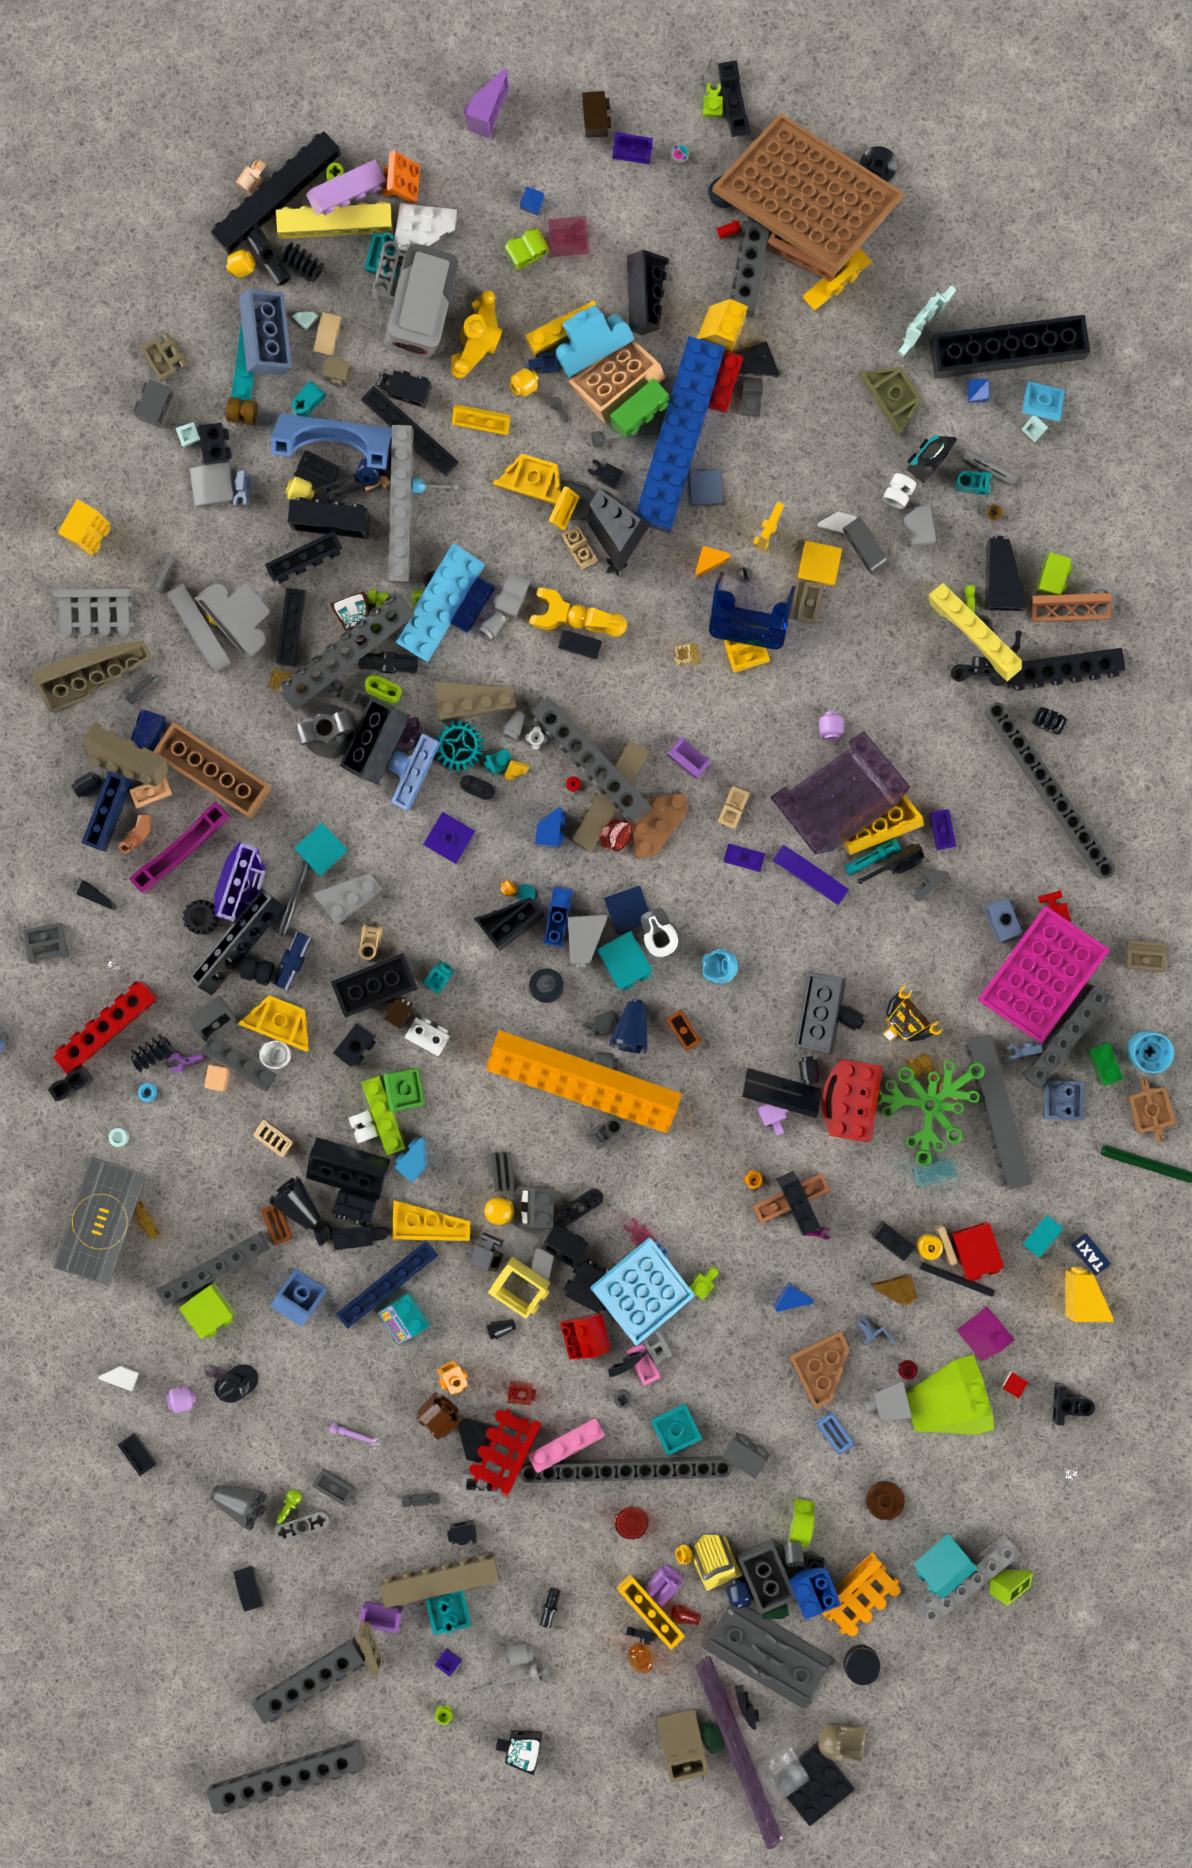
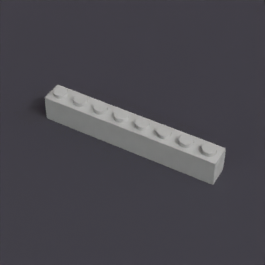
M392 425L389 541L390 583L410 584L413 428L409 425Z

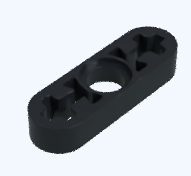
M597 1188L588 1190L556 1211L554 1214L555 1224L566 1227L602 1203L603 1193ZM592 1192L594 1194L599 1193V1201L595 1202L592 1200L589 1202L591 1207L587 1208V1204L582 1198L586 1197V1200L591 1198ZM577 1202L584 1205V1210L581 1213H576L573 1210V1205ZM569 1207L570 1212L575 1217L571 1218V1215L566 1218V1223L558 1222V1214H567L568 1211L566 1209Z

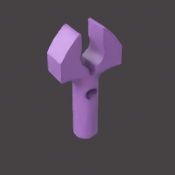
M179 1052L172 1054L167 1061L175 1059L181 1061L178 1066L170 1067L169 1069L174 1072H182L185 1065L204 1061L205 1056L201 1053L183 1057Z

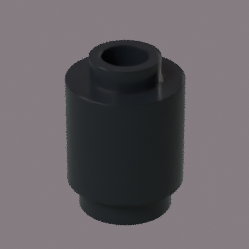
M90 771L75 780V783L71 786L76 795L81 798L100 789L102 781L97 773L93 774Z
M842 1005L838 1022L855 1031L856 1028L860 1029L864 1024V1014L849 1005Z
M813 1056L802 1057V1061H799L798 1064L803 1084L819 1083L818 1060L813 1059Z

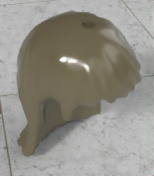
M841 1723L826 1725L822 1728L818 1737V1747L821 1754L835 1761L853 1759L862 1762L867 1727L865 1725L862 1727H852Z

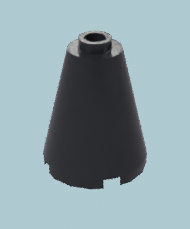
M296 1176V1179L291 1178L276 1190L278 1192L277 1196L274 1197L272 1195L268 1200L273 1207L306 1230L309 1228L313 1230L320 1224L319 1219L321 1216L298 1176Z

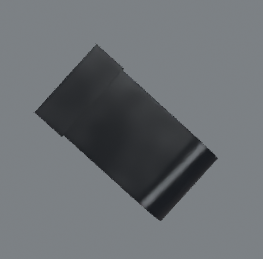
M1055 1383L1052 1422L1056 1425L1064 1426L1065 1415L1090 1416L1095 1412V1404L1086 1396L1066 1394L1067 1387L1063 1383ZM1065 1400H1068V1401H1069L1068 1407L1062 1409V1408H1061L1062 1402L1065 1401ZM1088 1402V1407L1085 1410H1081V1404Z

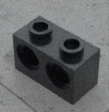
M222 423L199 425L204 464L228 463L229 459L232 458L231 449L227 447L226 441L229 440L228 429ZM214 432L219 433L218 438L211 439V435ZM216 451H222L219 458H213V454Z

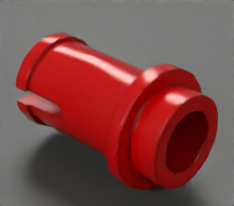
M732 220V223L716 228L720 240L734 234L739 235L738 233L742 232L739 221Z

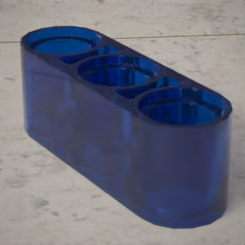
M478 576L455 612L450 624L468 633L493 593L495 586Z

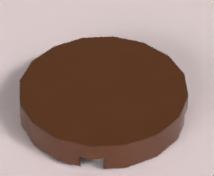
M879 1481L872 1485L867 1492V1507L870 1513L877 1519L893 1520L904 1509V1494L900 1487L893 1482Z

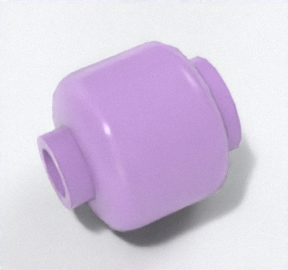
M835 711L826 712L819 719L820 735L827 741L840 739V736L844 734V718Z
M188 1386L172 1388L169 1394L166 1395L168 1409H172L174 1413L189 1411L192 1408V1403L196 1402L194 1390L190 1391Z

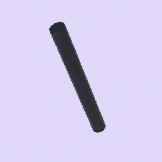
M924 1262L921 1263L920 1270L990 1297L994 1295L995 1290Z

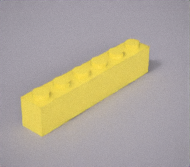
M377 202L370 205L358 203L352 206L347 205L341 209L337 206L334 208L335 211L327 216H324L323 213L317 216L314 209L309 206H302L300 209L283 207L281 210H276L277 233L280 239L373 234V232L379 234L393 233L392 209L390 203Z

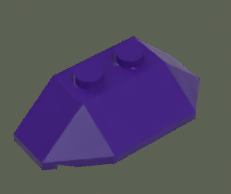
M239 842L227 856L214 893L215 916L235 921L259 893L266 870L258 848Z

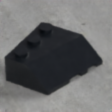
M599 488L589 505L588 525L617 570L621 572L651 522L612 493Z

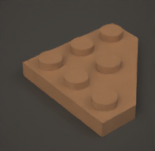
M685 793L645 799L653 809L637 824L631 820L636 858L655 856L688 813ZM628 801V804L630 806L633 803V801Z
M841 1330L789 1355L814 1409L833 1400L837 1383L842 1374L843 1365L850 1348Z

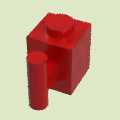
M1061 890L1038 896L1040 904L1047 902L1050 909L1069 922L1071 921L1067 904L1057 905L1056 899L1063 897Z

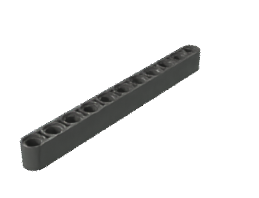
M1000 702L990 705L986 710L987 719L1094 875L1100 879L1112 877L1115 873L1114 864L1007 708ZM992 708L999 709V717L992 714ZM1003 723L1010 725V732L1003 730ZM1014 739L1021 741V748L1014 746ZM1025 755H1030L1032 757L1031 764H1027L1025 762ZM1037 770L1043 773L1042 780L1036 778L1035 772ZM1047 786L1053 788L1054 794L1052 796L1047 794ZM1058 802L1064 804L1065 809L1063 812L1058 810ZM1069 818L1075 820L1076 824L1074 827L1068 825ZM1081 833L1086 836L1085 843L1079 841ZM1091 849L1097 852L1096 859L1090 857ZM1102 865L1108 868L1106 875L1101 873Z
M723 1456L561 1460L549 1467L554 1471L552 1475H546L541 1471L537 1474L535 1472L532 1476H527L524 1473L525 1469L531 1468L534 1470L531 1462L528 1461L523 1464L520 1476L526 1483L725 1478L731 1474L732 1467L730 1462L722 1458ZM705 1463L708 1465V1469L700 1471L698 1469L699 1465ZM720 1463L728 1465L724 1471L718 1470L717 1467ZM664 1464L670 1467L667 1472H661L659 1468ZM687 1464L689 1469L686 1472H681L679 1466ZM627 1465L631 1468V1471L623 1473L621 1468ZM643 1465H648L651 1469L649 1472L643 1473L640 1471V1468ZM587 1466L593 1470L588 1475L582 1472V1469ZM604 1466H609L612 1471L609 1474H604L601 1469ZM570 1467L573 1469V1473L566 1475L563 1473V1469Z

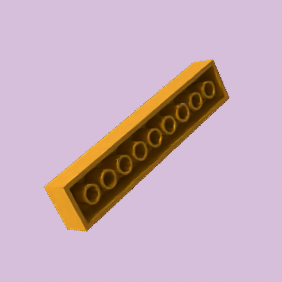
M498 1030L485 1069L493 1074L501 1075L664 1133L669 1131L682 1093L501 1030Z

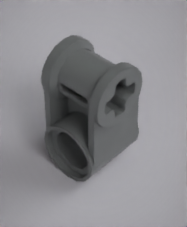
M611 1117L586 1135L591 1137L597 1145L596 1149L599 1150L622 1131L623 1122L618 1117ZM617 1121L620 1128L617 1131L611 1130L609 1128L610 1122Z
M789 1542L784 1545L783 1560L785 1570L794 1566L805 1567L801 1542Z

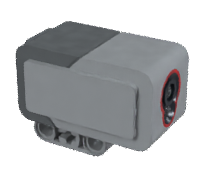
M388 241L384 244L377 267L372 295L376 300L392 305L384 337V343L387 348L422 359H429L433 356L441 339L458 267V260L455 255L417 243L408 246L406 254L400 253L399 245L394 241ZM386 250H393L395 252V255H387ZM397 262H398L399 269H398L397 277L394 278L395 270H396V266H397ZM386 263L389 264L388 274H384ZM377 287H384L386 289V293H379L377 291Z

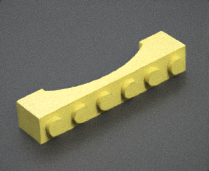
M944 583L929 594V604L942 617L944 616L956 625L981 650L994 669L1006 681L1022 669V660Z

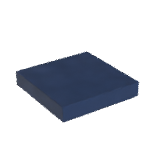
M640 885L604 898L616 934L641 926V916L649 912Z

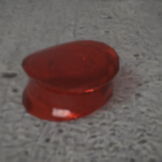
M611 820L601 833L600 842L602 847L612 849L615 852L624 849L632 834V824L627 820Z
M626 1507L617 1514L614 1522L615 1529L623 1538L639 1539L648 1529L649 1517L639 1507Z

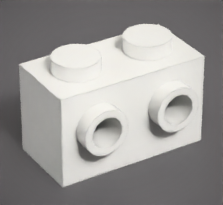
M423 1016L420 1019L416 1017L405 1038L440 1056L450 1038V1035L447 1034L448 1030L439 1025L437 1028L430 1025L432 1021Z

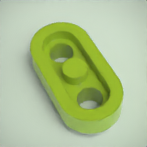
M371 675L365 681V690L368 694L388 703H396L400 700L402 690L399 685L377 675Z

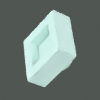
M1032 416L1021 430L1036 442L1048 427L1037 416Z
M194 422L176 428L183 448L201 442Z

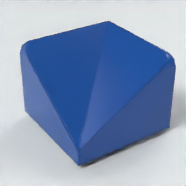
M526 186L520 202V209L538 216L545 199L544 193Z
M989 379L969 380L968 402H987L989 399Z

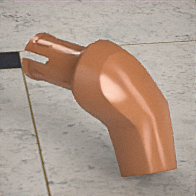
M138 814L136 826L126 833L125 840L119 844V847H121L119 850L122 853H129L133 847H139L151 832L150 814Z

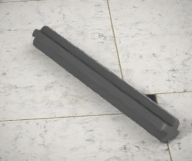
M301 858L277 929V933L284 936L288 934L310 866L303 858Z

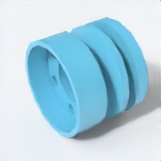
M1149 1030L1139 1031L1128 1041L1126 1048L1127 1057L1131 1064L1140 1070L1148 1073H1160L1173 1062V1045L1162 1034ZM1148 1047L1152 1049V1052L1144 1053V1050L1148 1049Z

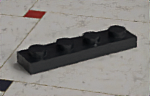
M286 588L276 664L296 667L306 597L305 590Z

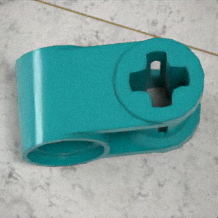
M309 381L292 401L294 414L308 417L322 403L327 394L313 381Z
M963 471L954 480V488L958 492L989 495L991 493L989 482L992 474L988 472ZM960 478L966 479L968 485L961 484Z

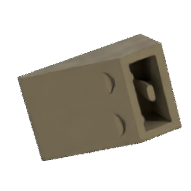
M695 1708L657 1717L670 1783L708 1775V1765Z

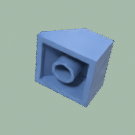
M295 1268L270 1307L303 1327L328 1289Z

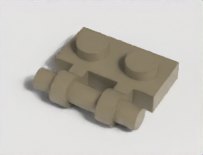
M169 333L163 334L162 337L165 342L161 344L155 338L140 347L160 382L177 373L174 365L179 364L181 369L188 367L185 355L179 351L176 346V340ZM170 349L174 356L168 358L165 353L166 350Z

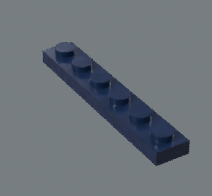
M426 1240L339 1310L336 1315L347 1329L350 1328L438 1256L437 1252Z

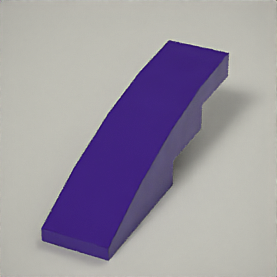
M785 845L781 847L773 859V862L838 906L849 891L844 885Z

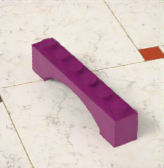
M215 801L175 842L149 863L142 866L128 879L141 893L147 894L232 817Z

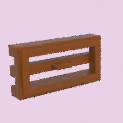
M271 1205L261 1209L274 1246L293 1239L285 1214L278 1210L287 1237H284L275 1207ZM267 1211H271L280 1240H277Z

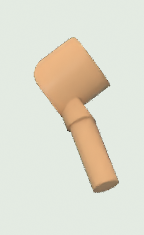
M386 475L382 476L377 484L365 487V491L368 492L380 484L385 489L391 484V480Z

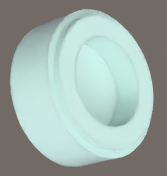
M115 1128L109 1133V1142L115 1147L124 1146L129 1140V1134L124 1128Z

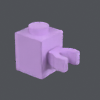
M768 1104L758 1106L757 1110L763 1125L772 1124L776 1135L784 1133L779 1120L787 1118L785 1113L788 1110Z

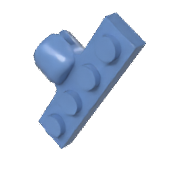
M422 733L411 756L401 750L393 752L387 768L400 777V783L391 800L392 803L406 811L410 810L439 748L440 741L426 733Z

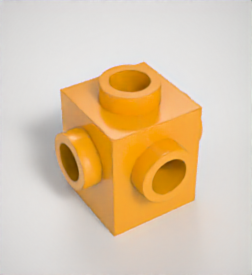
M454 1360L437 1369L441 1378L438 1382L443 1391L447 1390L452 1395L460 1393L464 1387L468 1386L465 1380L468 1378L463 1367L460 1368Z

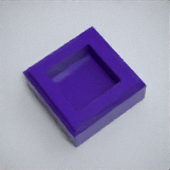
M445 1648L434 1666L450 1677L462 1659Z

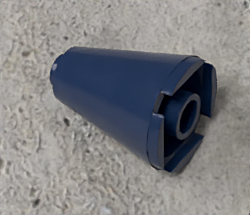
M632 999V1001L627 1003L610 1039L609 1045L614 1048L617 1045L620 1046L619 1050L636 1054H640L641 1050L644 1053L647 1052V1007L643 1004L642 1000Z

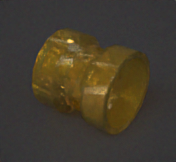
M925 1052L916 1059L911 1058L907 1060L908 1066L914 1071L915 1078L924 1071L929 1072L933 1070L932 1064Z

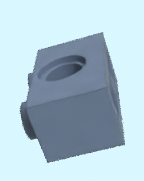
M1005 898L984 906L997 942L1023 934L1021 931L1023 925L1021 920L1016 918L1014 913L1016 907L1012 900L1010 901L1009 898ZM1003 914H1006L1009 918V922L1006 925L1000 920Z

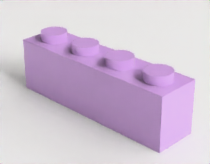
M372 160L312 188L306 196L317 216L322 213L324 216H327L334 212V208L337 206L340 209L344 208L354 198L358 201L366 197L365 193L369 191L373 194L381 190V185L386 180L376 160Z

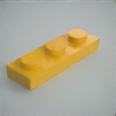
M455 404L453 407L452 425L508 436L511 415Z

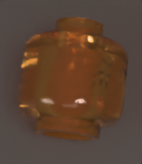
M638 1642L628 1649L627 1660L634 1672L646 1674L653 1669L652 1665L655 1662V1657L648 1645Z

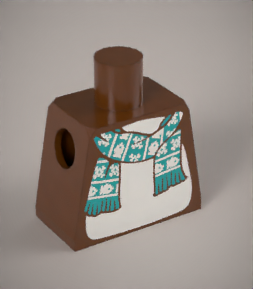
M364 591L330 603L345 631L352 630L360 619H365L370 615L368 600ZM364 635L357 636L358 641L365 638Z

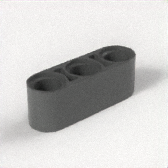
M860 517L843 527L844 534L870 574H874L888 564L886 556Z

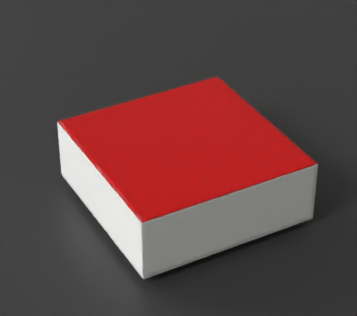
M1010 1371L1001 1388L1020 1398L1028 1381Z

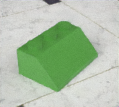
M653 378L610 415L611 428L624 438L629 435L633 436L639 430V426L650 422L658 410L662 411L668 406L669 394Z

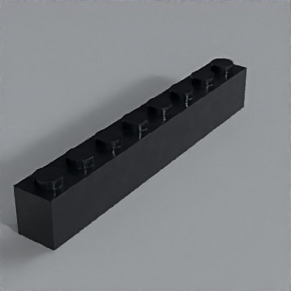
M325 131L321 134H316L312 138L311 143L300 148L293 159H288L278 172L276 171L271 174L266 183L260 184L250 197L242 200L238 208L231 210L222 222H218L213 226L211 231L213 238L230 255L247 239L251 231L259 229L276 214V210H280L341 156L338 145Z

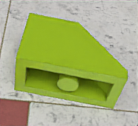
M1003 1569L989 1580V1594L1008 1606L1031 1587L1033 1572L1029 1570Z

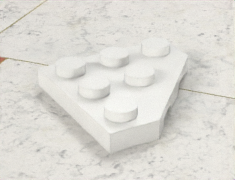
M400 204L394 242L399 245L400 253L406 254L408 246L413 243L428 247L438 241L441 235L454 231L457 209Z

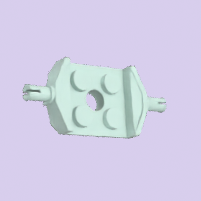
M950 285L944 294L937 292L935 297H931L915 320L910 323L906 336L903 338V346L897 351L900 356L904 357L910 348L915 347V343L921 335L926 322H929L935 313L938 315L942 313L949 299L956 292L953 286Z

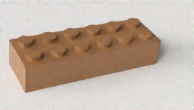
M174 722L153 751L165 758L168 765L251 819H253L273 789L272 786Z

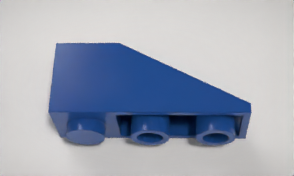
M554 885L544 944L563 947L573 893L572 888Z

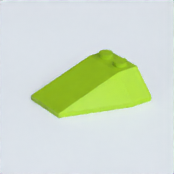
M974 1355L953 1360L906 1392L914 1431L977 1435L994 1430L993 1413L983 1377Z

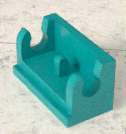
M1046 1215L1022 1245L1036 1257L1040 1258L1064 1228Z

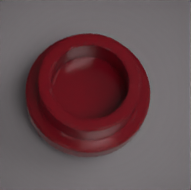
M904 1360L899 1364L898 1373L903 1379L911 1380L917 1375L918 1368L913 1361Z

